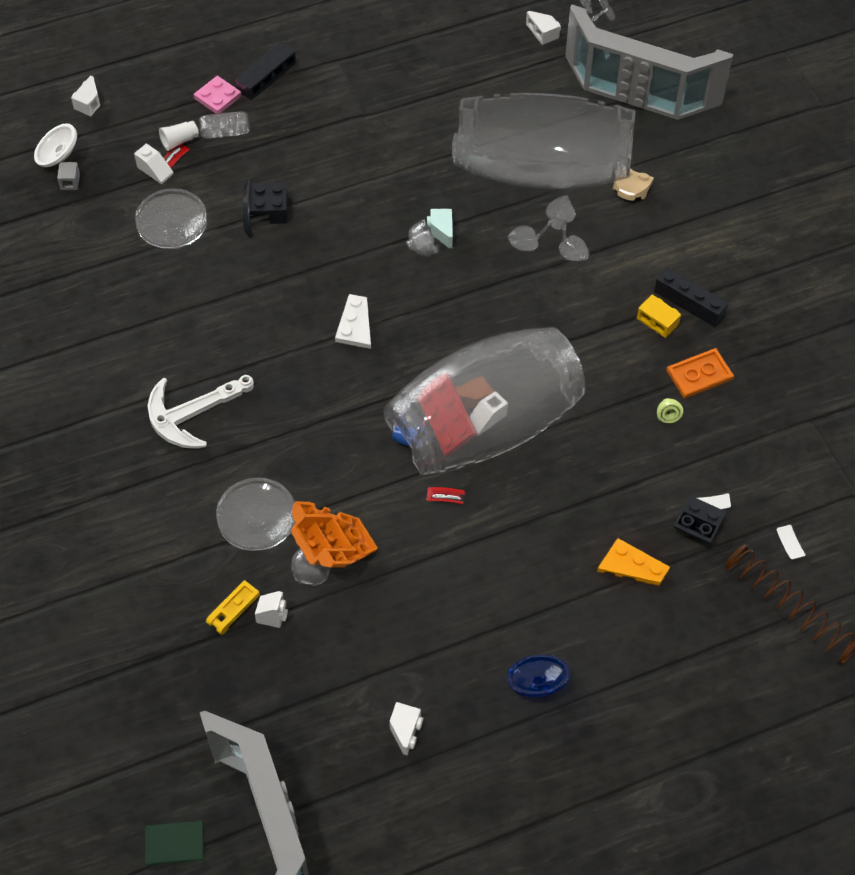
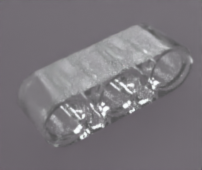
M245 112L205 115L199 119L200 134L204 138L243 135L250 130L248 114Z

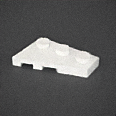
M349 294L335 336V342L371 349L367 297Z

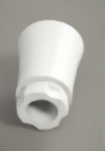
M194 121L159 128L160 139L167 151L193 140V138L198 137L199 133Z

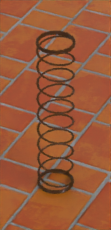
M746 544L739 547L725 565L727 570H731L747 552L752 551V558L743 574L739 577V580L756 564L762 561L765 562L763 571L751 587V590L766 576L777 572L776 579L763 600L780 585L789 582L788 590L775 610L793 595L799 592L802 593L788 621L802 608L812 602L814 603V607L800 631L818 616L824 613L827 614L823 625L812 640L813 642L833 625L839 623V628L825 652H828L844 637L852 634L847 648L838 660L840 665L844 664L855 653V641L852 643L854 633H847L833 643L840 631L841 623L835 622L821 632L828 619V612H821L809 621L815 610L816 602L810 601L797 610L803 598V591H796L785 599L790 590L791 581L785 580L774 587L779 575L778 570L770 571L762 577L766 568V560H760L750 566L754 558V551L748 550V545Z

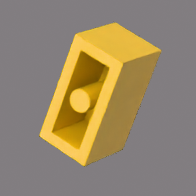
M651 295L638 308L637 314L638 320L664 338L679 325L681 314L675 308H671L654 295Z

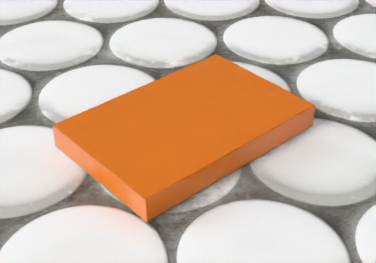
M716 348L668 366L666 369L684 399L734 379L733 373Z

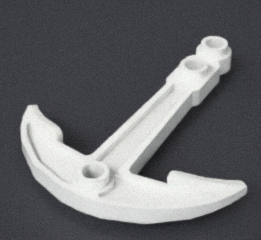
M243 375L238 381L233 380L218 387L215 391L166 410L164 407V391L167 379L163 378L157 383L150 394L148 411L151 425L159 436L171 444L183 448L206 447L207 443L192 436L186 430L181 432L176 425L220 403H225L241 396L243 392L251 391L254 387L253 379L249 375Z

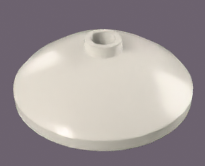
M61 124L50 130L36 147L34 153L35 162L41 167H51L64 161L71 154L76 144V129L70 124Z

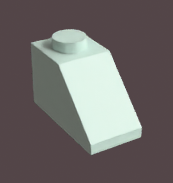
M431 209V216H427V227H431V235L448 248H452V209Z

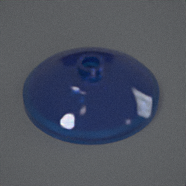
M545 654L532 655L520 659L510 667L507 673L509 687L517 694L529 698L551 696L564 688L570 679V670L567 663L556 656Z

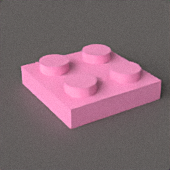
M219 76L213 78L194 93L195 100L217 115L242 96L241 91Z

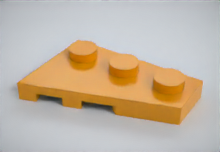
M617 538L599 565L597 572L614 573L615 576H627L635 578L636 581L660 586L670 567Z

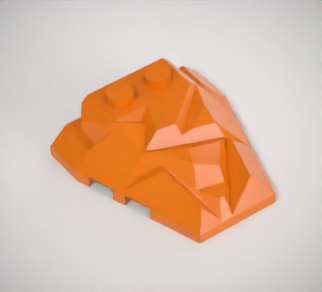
M295 501L293 504L292 517L296 523L291 528V533L310 564L325 567H346L374 553L378 549L359 518L342 512L334 515L329 513L330 508L324 507L322 510L316 509L315 503Z

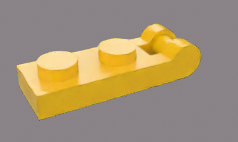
M244 580L208 616L206 623L216 627V631L223 635L229 626L260 596L259 591ZM224 616L225 619L221 622L219 618Z

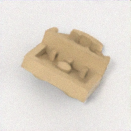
M621 167L616 174L613 190H617V195L621 198L634 201L636 197H641L643 200L647 196L654 177L646 173L635 172L630 168Z

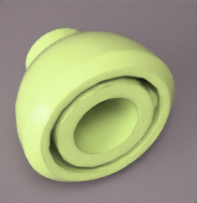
M666 398L658 405L657 417L663 423H674L683 415V407L677 400Z

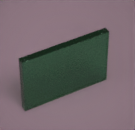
M202 821L145 826L146 865L203 860Z

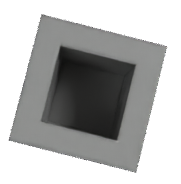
M60 162L57 177L60 190H78L80 172L77 162Z

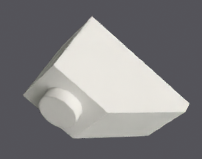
M532 11L527 12L526 25L542 45L559 38L561 26L552 16Z
M145 144L134 153L137 168L160 184H163L174 174L161 154L148 144Z

